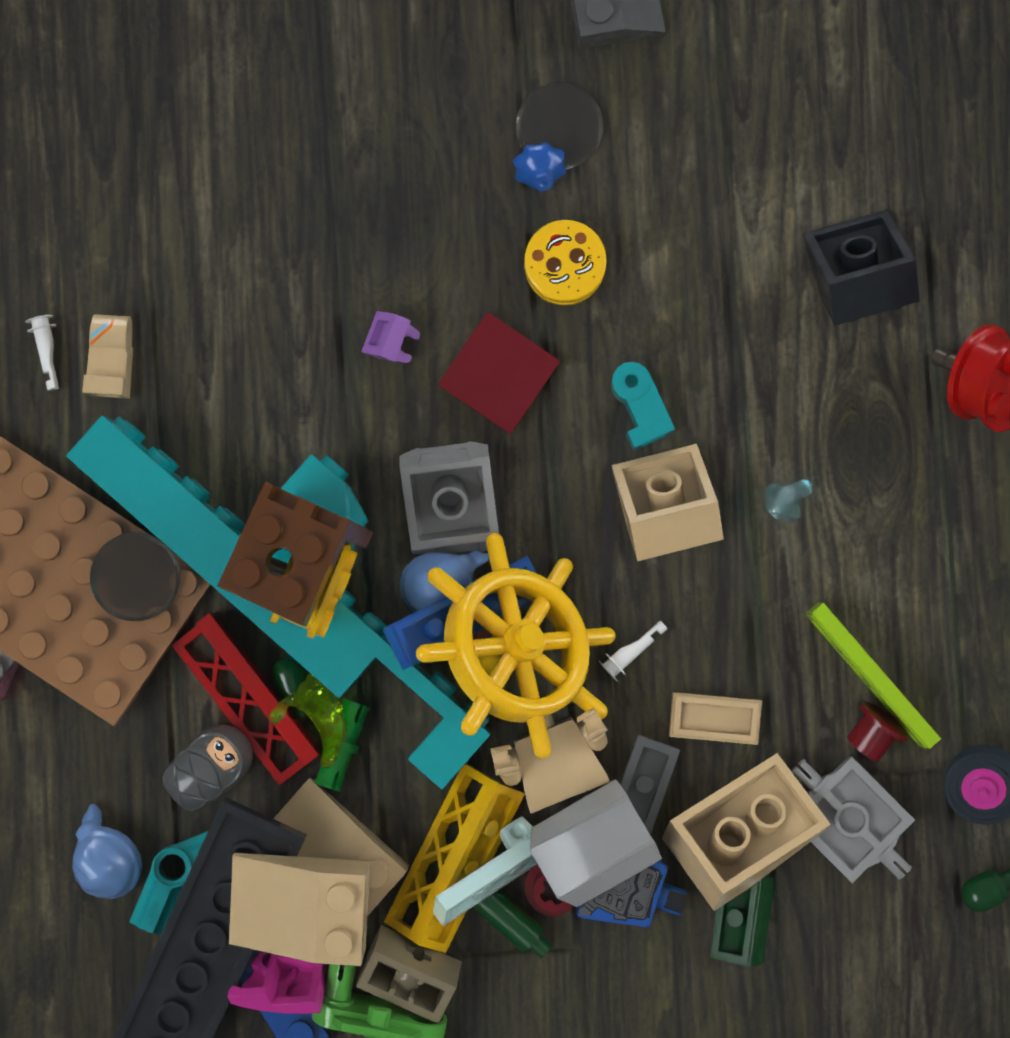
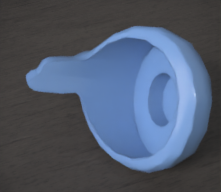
M478 550L462 555L445 552H426L419 555L403 569L399 582L401 597L406 606L415 613L446 597L429 583L427 574L430 569L434 567L441 568L465 588L474 582V570L489 560V556L487 553H482Z
M93 803L88 807L83 816L82 825L76 832L78 841L73 854L72 869L75 880L87 894L98 898L115 899L125 896L135 888L142 873V859L137 847L128 836L110 827L101 826L102 811Z

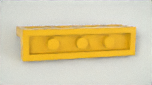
M465 763L459 770L384 922L415 944L446 953L466 912L445 926H442L433 914L435 898L493 859L502 841L500 838L501 830L511 823L525 793L497 781ZM473 778L483 785L475 801L466 805L465 792ZM458 820L459 833L455 841L447 845L445 833L449 825ZM438 861L439 874L435 882L427 885L425 873L430 863ZM418 901L419 914L411 927L402 919L410 903Z

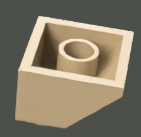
M697 444L611 465L627 530L637 561L724 540L718 500Z

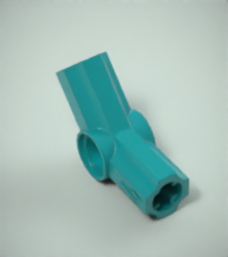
M209 830L179 843L168 845L155 856L148 878L130 918V923L149 933L161 935ZM174 854L183 859L186 868L182 876L170 877L164 872L162 862L166 855Z

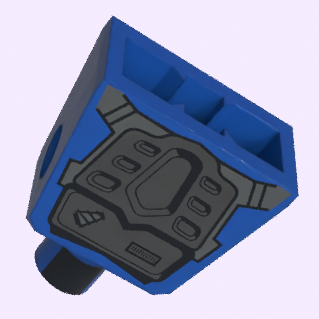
M659 860L613 888L576 907V914L584 919L649 927L655 908L679 916L685 903L687 890L664 883L668 866L664 861Z

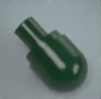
M291 656L279 659L273 665L271 671V678L277 696H280L282 702L289 701L294 719L311 714L305 696L311 693V682L307 670Z
M994 869L989 872L986 870L967 880L961 891L964 904L972 911L985 912L1004 903V900L1009 897L1007 890L1010 889V869L1000 874H997Z

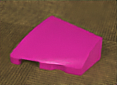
M261 951L250 963L254 971L241 988L233 985L228 991L227 997L230 1003L244 1008L287 1014L321 1013L329 964L311 963Z

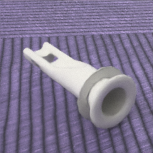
M53 315L37 316L25 321V323L32 324V328L27 330V332H34L43 374L49 373L50 380L46 381L47 391L59 389L53 364L54 340L51 328L56 327V324L49 323V318L54 317Z
M659 621L639 640L620 648L611 657L606 653L609 659L603 664L599 660V663L618 682L615 676L620 672L626 675L623 669L654 642L651 635L655 631L663 634L667 627L662 621Z

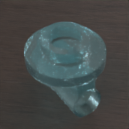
M801 479L784 487L777 483H771L765 488V506L767 510L778 520L796 521L801 516V511L796 501L811 494L812 484L806 479Z

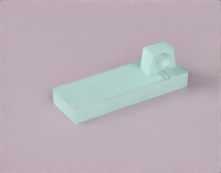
M519 817L501 830L500 838L507 849L505 852L436 896L433 914L442 926H445L537 865L530 852L531 828L533 826L524 817Z

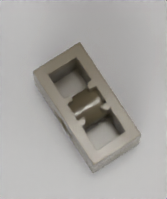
M381 925L362 962L356 987L438 1024L457 988L462 961L442 952L419 946L404 935Z

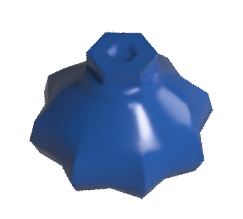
M547 141L538 145L527 144L523 152L513 159L516 167L515 179L517 182L528 185L532 190L538 189L541 192L551 189L556 181L566 174V167L564 165L565 152L561 149L553 148Z

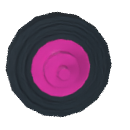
M981 744L967 747L953 757L946 768L943 788L948 804L958 816L971 823L982 825L1001 823L1010 817V753L997 746Z

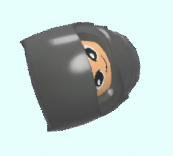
M214 724L195 736L168 765L162 777L164 788L185 810L196 811L205 808L234 788L253 766L251 743L246 735L237 727L228 724Z

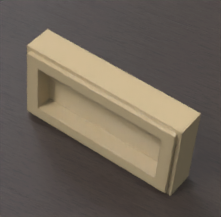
M672 692L669 737L758 745L762 700Z

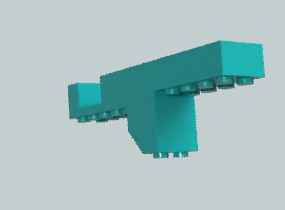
M102 415L70 450L66 457L338 698L344 696L376 659L401 679L443 717L408 758L414 766L442 790L491 735V729L486 725L490 721V717L486 716L475 735H465L461 731L460 726L473 702L470 700L464 706L452 695L457 688L438 671L433 676L429 675L419 666L420 662L403 670L382 630L387 625L372 612H367L365 616L359 613L352 606L357 599L346 589L342 598L337 601L334 609L335 612L325 637L315 635L311 639L306 637L307 629L280 619L276 624L269 621L273 612L217 587L245 523L226 507L224 509L219 506L218 509H215L208 502L213 495L195 479H190L188 476L184 479L179 477L175 473L179 465L161 449L158 450L154 446L148 449L144 446L142 441L146 436L127 419H122L120 416L112 420ZM311 454L281 487L282 490L343 516L363 527L369 522L352 488L344 482L349 474L327 455L319 460ZM346 540V542L352 544L350 550L355 551V544ZM279 550L272 557L288 563L292 554L288 550Z

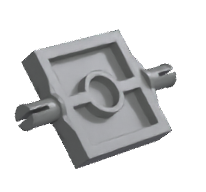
M849 755L832 773L823 777L805 759H802L798 765L809 775V778L796 766L791 772L809 789L808 795L831 824L827 830L813 839L811 843L851 883L868 867L878 864L880 861L898 880L902 879L905 874L893 862L895 861L907 873L911 870L912 866L893 848L896 846L899 836L915 819L852 756Z

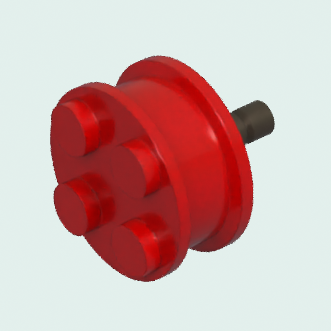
M988 324L975 330L963 343L957 354H952L940 348L935 350L932 356V364L950 371L947 399L952 413L965 420L981 418V421L988 429L996 432L1009 430L1010 338L1008 333L999 326Z

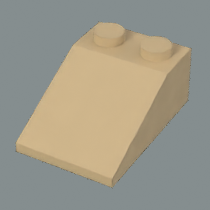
M778 753L671 819L662 839L715 911L752 887L827 830L831 824Z
M310 777L273 819L307 834L297 857L370 861L369 915L404 876L409 864L320 785L313 783L314 780Z
M234 853L232 857L229 944L311 963L361 966L366 951L370 861Z

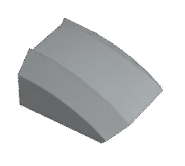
M469 441L462 444L422 449L415 448L400 455V474L412 553L422 555L426 552H445L461 555L468 554L474 550L486 551L487 536L491 533L499 534L488 444Z
M616 779L531 828V854L556 897L575 907L586 903L662 859L656 843L650 836L628 795Z

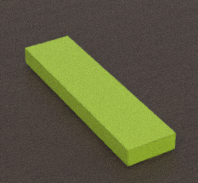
M817 602L806 612L807 618L897 722L907 731L918 746L931 749L941 740L939 735L824 603Z

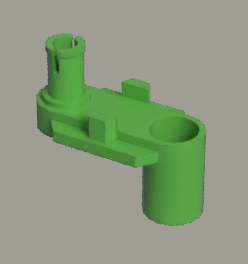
M329 964L321 1013L311 1014L312 1020L319 1026L331 1030L363 1035L368 1038H444L447 1025V1016L444 1013L437 1024L375 995L371 996L352 992L356 966L345 965L344 970H342L341 965Z

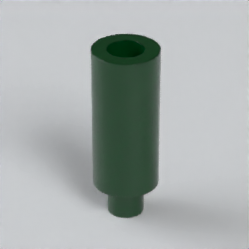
M501 889L472 907L523 953L530 949L541 959L551 948L552 944L541 935L544 928Z

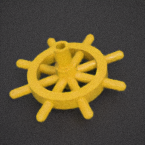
M491 533L486 538V547L492 572L483 575L464 588L441 568L434 567L428 571L427 579L429 583L453 603L446 617L444 642L420 645L416 650V657L423 663L448 661L457 683L473 701L460 726L461 731L465 735H475L488 713L510 722H527L535 756L540 759H546L551 755L552 748L545 717L564 708L571 701L585 712L594 707L601 720L607 716L608 710L606 705L585 689L583 684L589 667V646L609 645L614 642L616 635L614 630L609 627L586 629L577 608L565 592L561 590L573 570V564L569 559H559L548 578L529 570L510 568L502 536L498 533ZM497 593L503 620L481 602L487 595ZM516 595L525 597L532 602L523 620ZM545 616L548 617L556 632L543 633L539 628ZM473 620L478 622L493 636L491 638L473 640ZM561 649V668L542 652ZM513 670L516 673L521 697L503 689ZM534 670L554 685L552 690L543 698L539 696Z

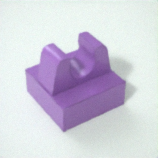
M376 311L361 352L378 359L408 363L411 361L412 356L401 350L404 337L419 340L420 332L410 325L411 320L397 314Z

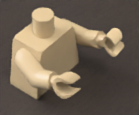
M594 707L578 716L576 723L572 717L556 723L552 714L545 717L552 748L551 755L546 759H540L535 756L530 734L515 739L514 748L510 745L490 748L495 773L500 775L506 785H517L522 778L530 813L610 782L604 768L592 751H601L608 744L606 735L608 729Z

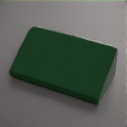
M766 875L752 887L716 910L710 958L748 967L763 964L775 882L774 877Z

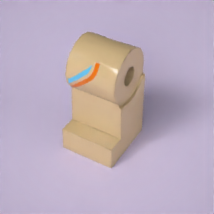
M93 315L89 332L87 373L84 375L82 393L92 397L130 399L133 358L131 316Z

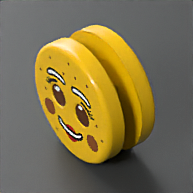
M558 220L548 223L532 236L527 245L524 259L527 281L532 290L549 303L563 306L580 303L593 295L600 286L606 270V251L599 236L583 223L573 220Z

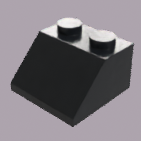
M888 210L803 233L819 294L834 326L920 302L916 259Z

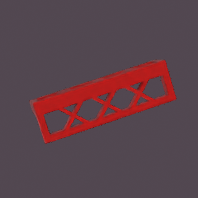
M215 612L208 613L196 623L193 629L172 644V647L232 725L246 735L251 743L253 752L279 785L322 753L319 746L298 719H294L292 711L285 702L281 701L280 696H277L275 689ZM203 633L216 650L214 663L196 661L186 646ZM221 658L226 663V665L220 664ZM202 667L213 669L212 680ZM219 669L232 671L243 685L241 698L223 696L217 688ZM248 693L253 698V700L247 699ZM229 702L240 704L239 715ZM246 704L259 706L270 720L268 733L250 731L244 723ZM275 728H276L277 731L280 733V735H279V734H274V729H275ZM257 738L267 739L266 750ZM273 740L286 741L299 758L283 772L271 758Z

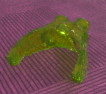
M310 673L307 675L306 680L298 686L296 693L290 694L277 703L276 707L271 711L269 718L274 724L280 722L284 718L289 706L297 707L305 712L314 722L321 736L323 753L320 764L324 768H330L335 764L339 756L340 746L346 737V721L342 715L341 697L335 696Z

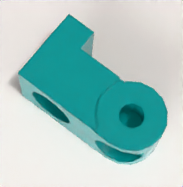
M627 362L617 367L612 377L611 389L616 399L625 404L635 428L626 433L632 450L635 451L673 434L675 427L648 370L637 362Z

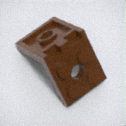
M265 482L217 587L306 627L345 541L348 540L366 549L374 532L343 516ZM279 550H288L293 556V567L284 576H276L270 568L271 558Z

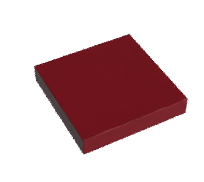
M487 312L438 383V386L511 435L560 361Z

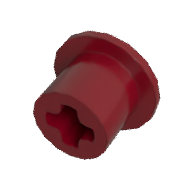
M863 701L860 704L864 715L847 736L849 742L858 751L876 762L880 761L896 739L903 742L909 739L907 731L894 718L867 701Z
M538 864L529 870L525 878L524 893L528 903L535 911L545 916H559L569 912L574 907L556 897Z

